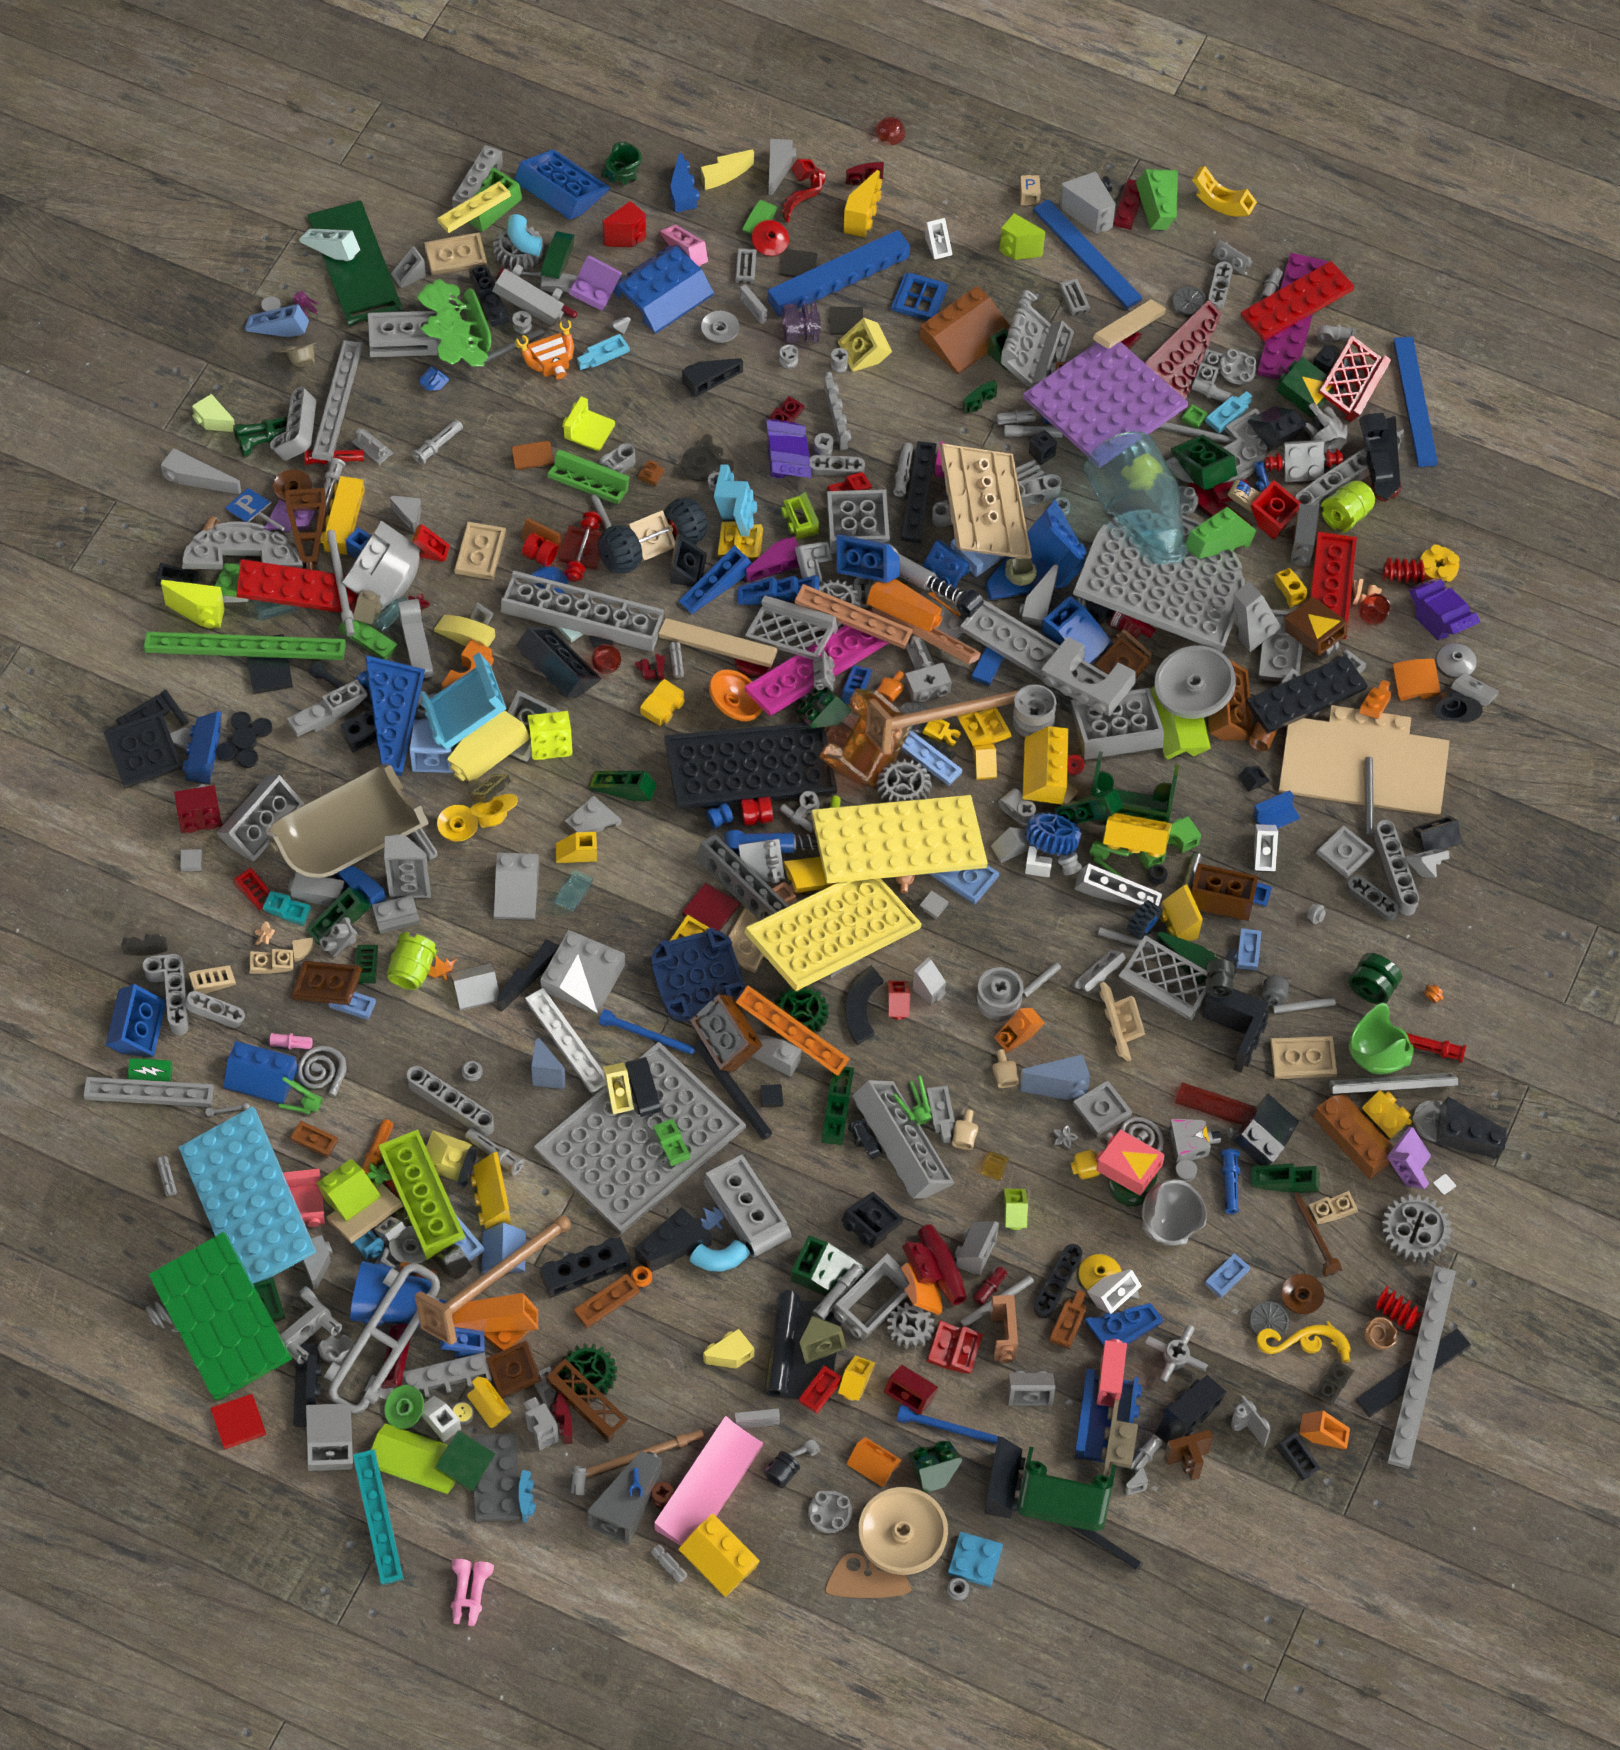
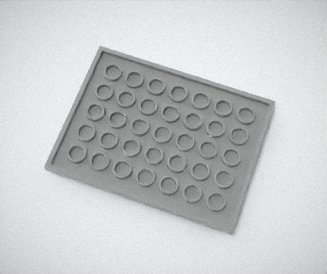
M660 1042L640 1057L647 1058L661 1105L660 1113L640 1117L630 1085L634 1110L613 1114L605 1086L534 1146V1150L621 1235L746 1128V1124ZM672 1118L681 1133V1138L691 1159L673 1166L669 1164L653 1129L654 1125Z

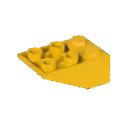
M877 170L849 195L844 210L845 234L866 238L867 231H871L873 224L871 219L872 216L876 215V202H880L882 191H879L882 185V179H879L880 171Z

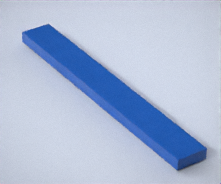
M1049 199L1034 207L1033 212L1126 310L1142 301V296Z
M1413 337L1394 338L1393 344L1417 466H1437L1438 460Z

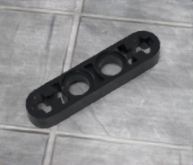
M1069 1244L1064 1248L1035 1301L1034 1312L1038 1317L1048 1318L1056 1308L1082 1260L1083 1251L1080 1246ZM1074 1251L1076 1256L1072 1258L1070 1264L1067 1262L1069 1260V1253L1071 1254ZM1059 1268H1066L1069 1271V1275L1062 1277L1058 1275L1057 1270ZM1051 1285H1056L1060 1291L1057 1294H1051L1047 1288ZM1047 1298L1049 1299L1047 1309L1045 1308L1042 1311L1040 1307L1044 1305Z

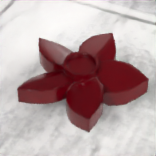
M423 593L419 594L416 598L408 596V600L418 599L421 613L422 608L430 606V603L424 600Z

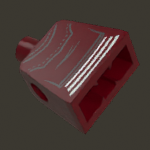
M1117 611L1114 612L1108 625L1119 632L1123 629L1128 631L1135 639L1141 633L1151 639L1157 630L1146 622Z

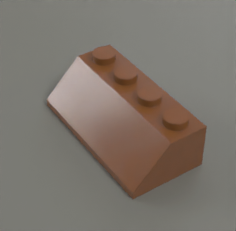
M1230 660L1236 677L1235 691L1229 702L1221 710L1208 716L1210 734L1222 741L1249 740L1253 732L1252 711L1246 704L1247 699L1250 698L1248 670Z
M1346 1094L1332 1096L1316 1107L1313 1119L1369 1180L1391 1164L1387 1156L1394 1146Z

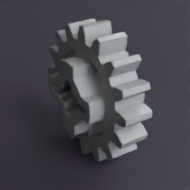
M905 1302L904 1308L898 1305L896 1307L897 1313L891 1311V1318L887 1320V1325H889L887 1333H892L891 1341L897 1339V1346L903 1343L905 1344V1349H908L909 1345L916 1349L918 1343L921 1346H925V1339L930 1341L931 1333L934 1332V1327L932 1326L934 1325V1319L930 1318L931 1312H924V1309L916 1308L914 1304L912 1307H909L907 1302ZM898 1319H900L901 1324H899V1327L897 1328L896 1323ZM925 1324V1329L921 1332V1327Z

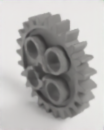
M1410 1194L1407 1201L1400 1197L1399 1203L1394 1200L1392 1207L1388 1206L1387 1213H1384L1383 1216L1385 1221H1382L1381 1227L1385 1228L1382 1231V1235L1387 1236L1384 1241L1385 1243L1391 1242L1390 1250L1398 1249L1397 1256L1404 1253L1405 1260L1408 1256H1412L1413 1262H1415L1417 1257H1420L1421 1261L1424 1262L1426 1255L1432 1260L1434 1253L1439 1256L1441 1249L1445 1250L1446 1243H1449L1451 1238L1448 1236L1452 1232V1229L1448 1228L1451 1225V1221L1446 1220L1448 1213H1441L1443 1206L1435 1207L1436 1200L1430 1204L1428 1203L1429 1197H1426L1423 1201L1418 1194L1416 1200H1413ZM1422 1212L1424 1214L1415 1240L1411 1244L1409 1243L1419 1213ZM1405 1213H1411L1414 1217L1410 1218ZM1425 1221H1432L1434 1225H1429ZM1399 1231H1404L1407 1235L1403 1236L1399 1234ZM1419 1239H1425L1428 1243H1422Z

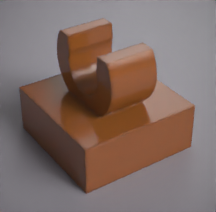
M652 460L650 462L647 461L638 475V480L656 487L665 470L663 467L658 466V463Z

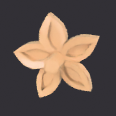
M265 921L261 929L255 930V934L259 936L256 940V945L262 942L265 944L269 943V939H271L275 930L270 928L268 922Z

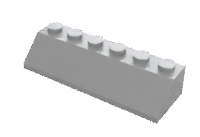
M868 1080L852 1097L856 1102V1107L864 1115L867 1125L873 1130L877 1142L886 1152L887 1159L892 1162L898 1177L905 1184L908 1194L912 1198H927L954 1184L953 1179L921 1126L917 1125L915 1120L910 1121L906 1112L893 1097V1094H897L909 1108L894 1081Z

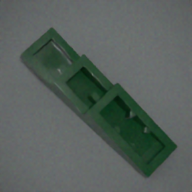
M845 1066L839 1076L832 1072L821 1143L841 1146L843 1144L854 1075L853 1067Z

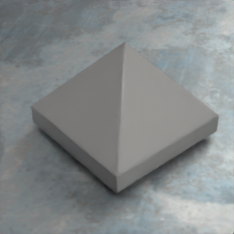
M622 317L609 323L607 326L609 329L625 334L631 319L630 317Z
M476 603L470 619L488 625L493 613L481 604Z

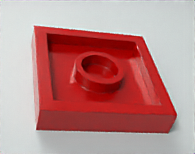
M253 1394L210 1408L224 1450L267 1435Z

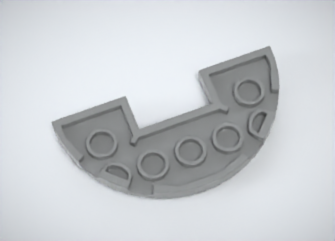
M1256 408L1225 427V431L1235 441L1223 448L1235 455L1237 476L1226 482L1248 478L1255 472L1254 463L1264 460L1267 446L1247 422L1250 418L1260 414ZM1175 457L1164 462V467L1171 474L1187 483H1194Z
M226 522L217 524L208 531L203 530L193 537V541L189 546H186L184 551L182 569L222 570V555L261 556V562L297 568H302L303 565L297 549L293 548L288 543V539L279 532L275 531L273 533L264 529L265 526L250 522Z

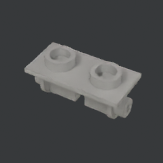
M1218 241L1213 256L1222 262L1230 263L1234 270L1243 275L1246 267L1249 268L1253 263L1251 257L1238 252L1228 245V242Z
M359 428L356 431L357 438L352 443L360 450L364 449V453L379 465L393 454L389 448L365 429Z
M916 635L911 637V642L905 648L915 670L933 666L934 662L924 640Z
M822 650V657H817L813 661L814 686L818 690L829 686L831 691H833V682L835 681L833 668L835 665L832 657H828L824 650Z

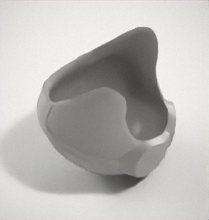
M1171 1179L1156 1184L1144 1199L1141 1229L1153 1241L1167 1246L1187 1244L1189 1237L1206 1225L1207 1212L1201 1195L1190 1184L1182 1180Z

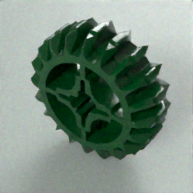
M805 986L797 991L787 987L786 993L781 991L780 997L775 999V1005L782 1010L789 1007L790 1015L814 1033L816 1031L821 1032L822 1026L827 1024L826 1019L829 1018V1005L826 1003V998L821 997L820 991L814 993L813 986L809 990ZM813 1006L816 1008L818 1012L815 1017L812 1015L811 1008Z
M584 1343L582 1349L576 1345L575 1352L569 1349L567 1351L568 1356L562 1357V1361L566 1359L590 1383H594L593 1386L600 1393L607 1395V1388L613 1389V1382L617 1380V1375H615L617 1367L614 1366L615 1359L610 1358L611 1353L609 1351L604 1353L603 1346L597 1350L595 1344L588 1348V1345ZM598 1362L602 1364V1366L606 1370L604 1376L600 1374L599 1370H597ZM566 1367L558 1373L562 1380H572L570 1371ZM585 1371H592V1373L588 1372V1374L584 1375ZM574 1384V1392L577 1395H587V1387L584 1384Z

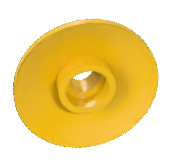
M453 805L440 813L437 827L444 838L450 841H464L475 834L478 828V818L471 814L469 807Z
M1095 1254L1087 1257L1081 1263L1078 1276L1080 1283L1088 1291L1102 1278L1121 1272V1268L1113 1258L1103 1254ZM1102 1269L1104 1273L1100 1274L1097 1270Z

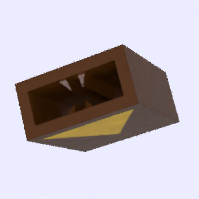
M1315 597L1303 602L1300 607L1288 613L1284 618L1285 632L1317 656H1320L1347 635V621Z

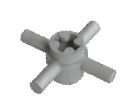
M1187 1325L1180 1340H1173L1168 1344L1151 1336L1147 1338L1145 1344L1164 1352L1166 1366L1159 1377L1160 1382L1167 1383L1173 1370H1179L1185 1364L1205 1373L1208 1364L1190 1356V1350L1187 1346L1195 1330L1193 1326ZM1174 1352L1178 1354L1177 1358L1172 1356Z

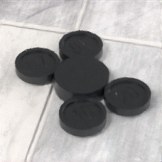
M243 711L236 712L231 717V725L236 729L232 735L233 743H221L216 750L217 756L222 761H231L237 756L238 750L240 751L238 754L239 764L242 767L251 768L258 762V754L253 750L257 744L256 736H268L273 729L272 723L267 718H258L253 722L251 729L249 728L251 725L250 715Z

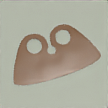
M849 1553L842 1557L833 1570L826 1586V1593L847 1598H884L907 1594L911 1591V1587L906 1575L879 1571L871 1561L869 1562V1569L872 1571V1574L870 1576L864 1575L866 1570L865 1559L857 1553ZM850 1558H857L860 1561L861 1566L857 1571H850L847 1568L846 1563Z

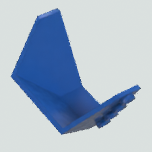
M1056 499L1053 500L1027 532L1032 556L1030 560L1035 564L1037 570L1034 581L1024 586L1012 584L1005 576V566L1008 559L1015 557L1007 556L985 584L989 600L1031 593L1054 565H1058L1054 589L1067 587L1084 567L1086 562L1085 554H1087L1086 549L1082 543H1079Z

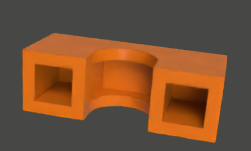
M470 640L461 654L462 665L469 668V670L464 673L451 670L441 684L442 690L476 667L473 656L478 652L492 666L494 662L492 649Z

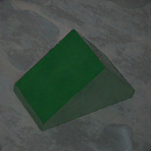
M1003 327L989 337L988 354L1005 370H1008L1001 364L1002 350L1008 337V331L1006 327Z

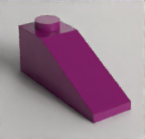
M795 537L784 538L776 542L746 569V582H753L798 568L799 563L795 547H798Z

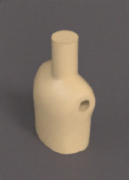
M1002 1049L998 1050L996 1053L999 1062L992 1066L997 1086L999 1088H1008L1018 1085L1019 1079L1016 1063L1014 1061H1007L1005 1051Z
M970 1109L965 1110L964 1119L957 1120L954 1125L952 1145L959 1149L972 1150L974 1147L978 1126L972 1123L973 1111Z

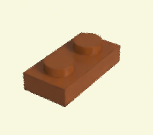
M301 1120L290 1137L291 1142L326 1158H329L338 1143V1137Z

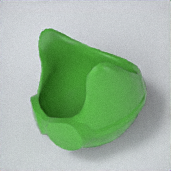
M1385 1003L1376 1005L1360 1020L1348 1044L1350 1055L1362 1069L1377 1075L1393 1073L1403 1067L1410 1066L1414 1050L1406 1032L1400 1027H1394L1391 1024L1389 1007Z

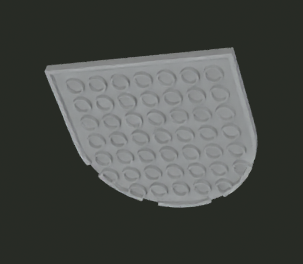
M1137 510L1114 517L1110 523L1104 524L1098 531L1073 594L1223 652L1236 616L1233 594L1245 585V579L1241 572V563L1234 551L1224 550L1220 551L1217 555L1198 559L1184 548L1190 531L1201 523L1172 512L1164 511L1161 514L1151 513V510Z

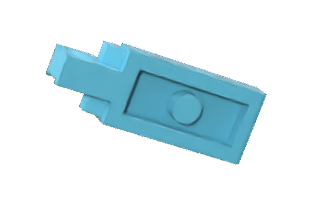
M618 334L588 347L587 351L577 358V365L580 370L590 366H598L630 352V347L621 334Z
M1246 391L1239 398L1237 396L1230 397L1206 417L1205 423L1217 433H1221L1226 425L1232 423L1246 412L1249 407L1248 405L1251 403L1252 395Z

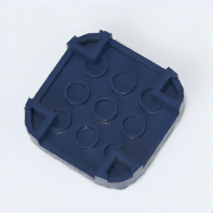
M707 928L705 932L668 942L666 939L659 943L651 956L652 972L663 1007L673 1021H690L708 1003L714 1000L718 994L733 996L735 1001H737L745 990V982L742 979L732 947V941L729 935L726 936L723 932L715 930V928Z

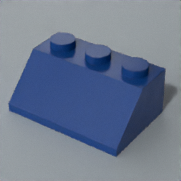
M841 534L836 535L837 573L885 583L900 576V557L889 544Z
M220 711L198 717L196 724L191 726L190 737H193L192 743L188 742L186 754L189 755V758L184 760L183 772H186V780L207 784L211 782L221 732Z
M136 984L119 989L106 1046L121 1054L154 1057L166 1000Z
M235 1041L228 1058L223 1087L234 1092L284 1104L291 1086L284 1082L282 1078L286 1077L291 1081L294 1080L298 1070L296 1058Z

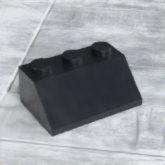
M1000 1436L997 1438L985 1514L1011 1519L1012 1511L1017 1512L1018 1498L1014 1497L1015 1492L1021 1489L1022 1478H1019L1018 1474L1019 1470L1024 1471L1026 1458L1022 1457V1448Z

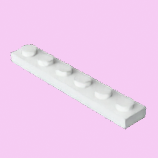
M544 988L526 997L528 1006L593 1096L606 1086L603 1070Z

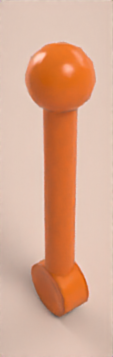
M928 593L929 596L960 618L961 614L959 611H954L938 599L935 593Z

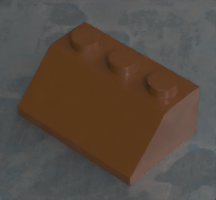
M1198 863L1191 894L1200 911L1249 921L1258 876Z

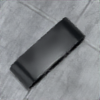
M643 1057L625 1062L640 1117L660 1113L661 1105L647 1058Z

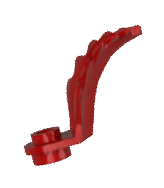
M814 168L810 173V189L793 192L791 196L785 198L787 202L782 204V207H784L782 213H785L783 218H785L786 223L790 222L793 209L801 201L819 194L825 182L823 170Z

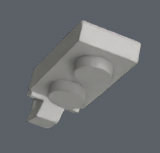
M948 1086L926 1088L935 1133L940 1132L942 1144L951 1143L950 1131L954 1130L955 1120Z

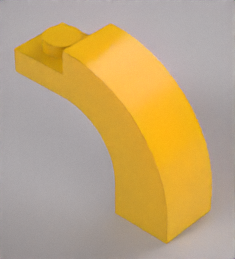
M1206 166L1199 167L1192 178V181L1199 189L1196 193L1198 198L1213 210L1234 217L1249 216L1257 203L1248 189L1230 190L1221 186Z

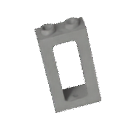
M886 1254L835 1304L832 1310L834 1317L850 1328V1332L856 1338L864 1341L890 1315V1312L894 1311L908 1297L904 1289L910 1283L901 1270V1266L889 1254ZM882 1276H888L899 1287V1290L865 1324H862L849 1309Z

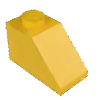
M855 1355L845 1369L838 1394L843 1395L848 1400L859 1401L865 1391L875 1362Z

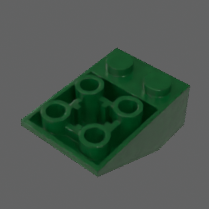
M808 1235L791 1271V1282L826 1296L836 1285L837 1279L840 1276L842 1277L853 1263L859 1265L864 1270V1273L856 1280L853 1286L865 1276L868 1268L831 1244Z

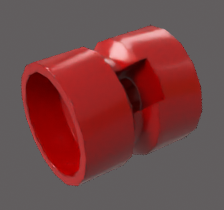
M531 533L523 545L522 555L531 560L536 559L537 563L549 567L557 556L559 545L550 540L544 541V537Z
M770 796L758 798L757 801L753 799L741 800L744 826L755 825L757 821L761 824L773 823Z

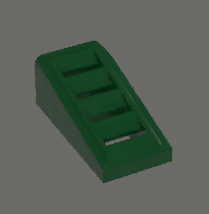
M357 945L355 965L360 966L362 970H371V972H361L358 983L376 984L378 945ZM362 951H373V953H362ZM361 957H373V959H361ZM361 964H372V966H361Z

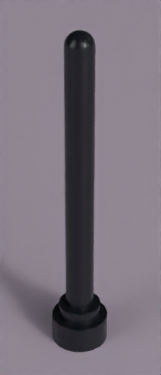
M316 661L309 670L311 676L316 679L323 678L337 689L346 685L328 673L325 665L319 661ZM365 698L360 705L368 710H372V703Z

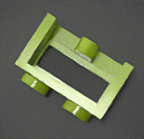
M806 491L800 496L784 500L781 513L784 519L787 518L788 530L790 534H794L796 541L818 535L819 521ZM802 508L807 523L799 524L793 510Z

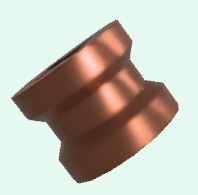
M658 1482L653 1486L652 1502L657 1508L664 1509L674 1494L673 1487L667 1482Z

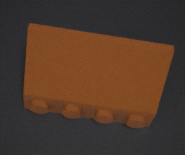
M976 286L920 325V340L956 374H960L988 354L990 336L1003 327H1006L1009 332L1010 325L992 299Z

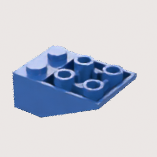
M1071 596L1043 619V634L1058 645H1061L1067 637L1085 646V657L1083 660L1089 664L1112 645L1111 639L1087 609Z

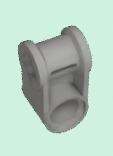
M628 443L622 444L612 452L604 455L598 464L623 473L636 463L635 448Z
M1014 788L1002 797L998 804L1002 811L1012 817L1020 826L1027 827L1030 818L1034 817L1036 807L1029 800L1022 799L1023 794Z

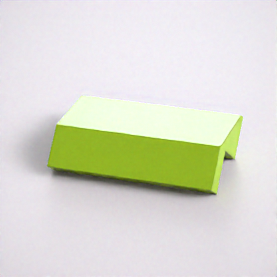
M1155 686L1150 688L1164 730V757L1171 759L1185 751L1195 757L1211 749L1204 717L1189 719L1170 713L1160 703Z
M386 1423L377 1433L371 1450L375 1449L380 1471L446 1494L455 1485V1481L434 1469L446 1450L447 1444Z

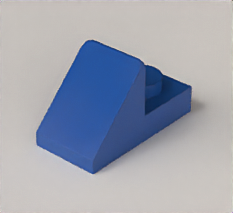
M454 1327L457 1339L454 1344L449 1345L440 1340V1349L454 1351L455 1358L480 1354L485 1351L484 1331Z

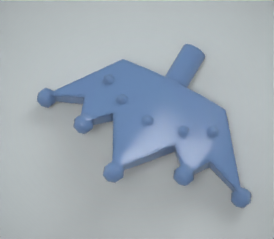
M704 1207L706 1219H700L702 1226L710 1231L716 1225L721 1230L723 1226L719 1222L724 1216L720 1209L718 1210L716 1207H713L714 1212Z

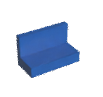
M1291 790L1255 805L1253 817L1258 825H1276L1277 829L1300 819L1299 814L1292 805L1294 795Z

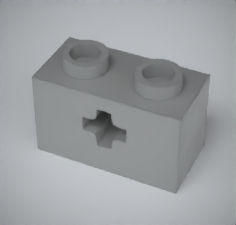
M944 663L906 673L905 685L912 702H925L930 698L942 697L951 693L952 682Z

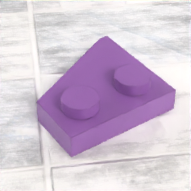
M279 499L270 519L285 528L283 532L292 531L286 510V502ZM316 510L293 511L298 530H309L316 516ZM267 522L264 528L269 531L279 530V528Z

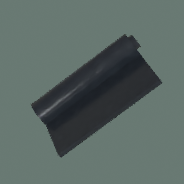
M785 1290L778 1297L764 1393L772 1397L799 1399L823 1366L832 1371L835 1370L837 1352L810 1363H805L799 1342L812 1316L816 1317L812 1311L821 1302L802 1301L796 1292L792 1290ZM831 1310L824 1321L841 1327V1322L834 1317V1313Z

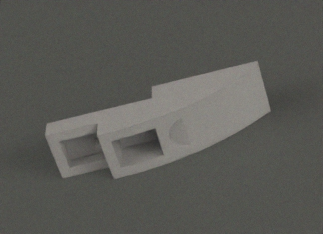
M355 680L322 696L321 702L287 718V723L297 737L311 730H314L316 733L354 709L367 697V693L359 681Z

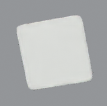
M1444 1174L1434 1182V1185L1444 1195L1456 1187V1184L1447 1174Z

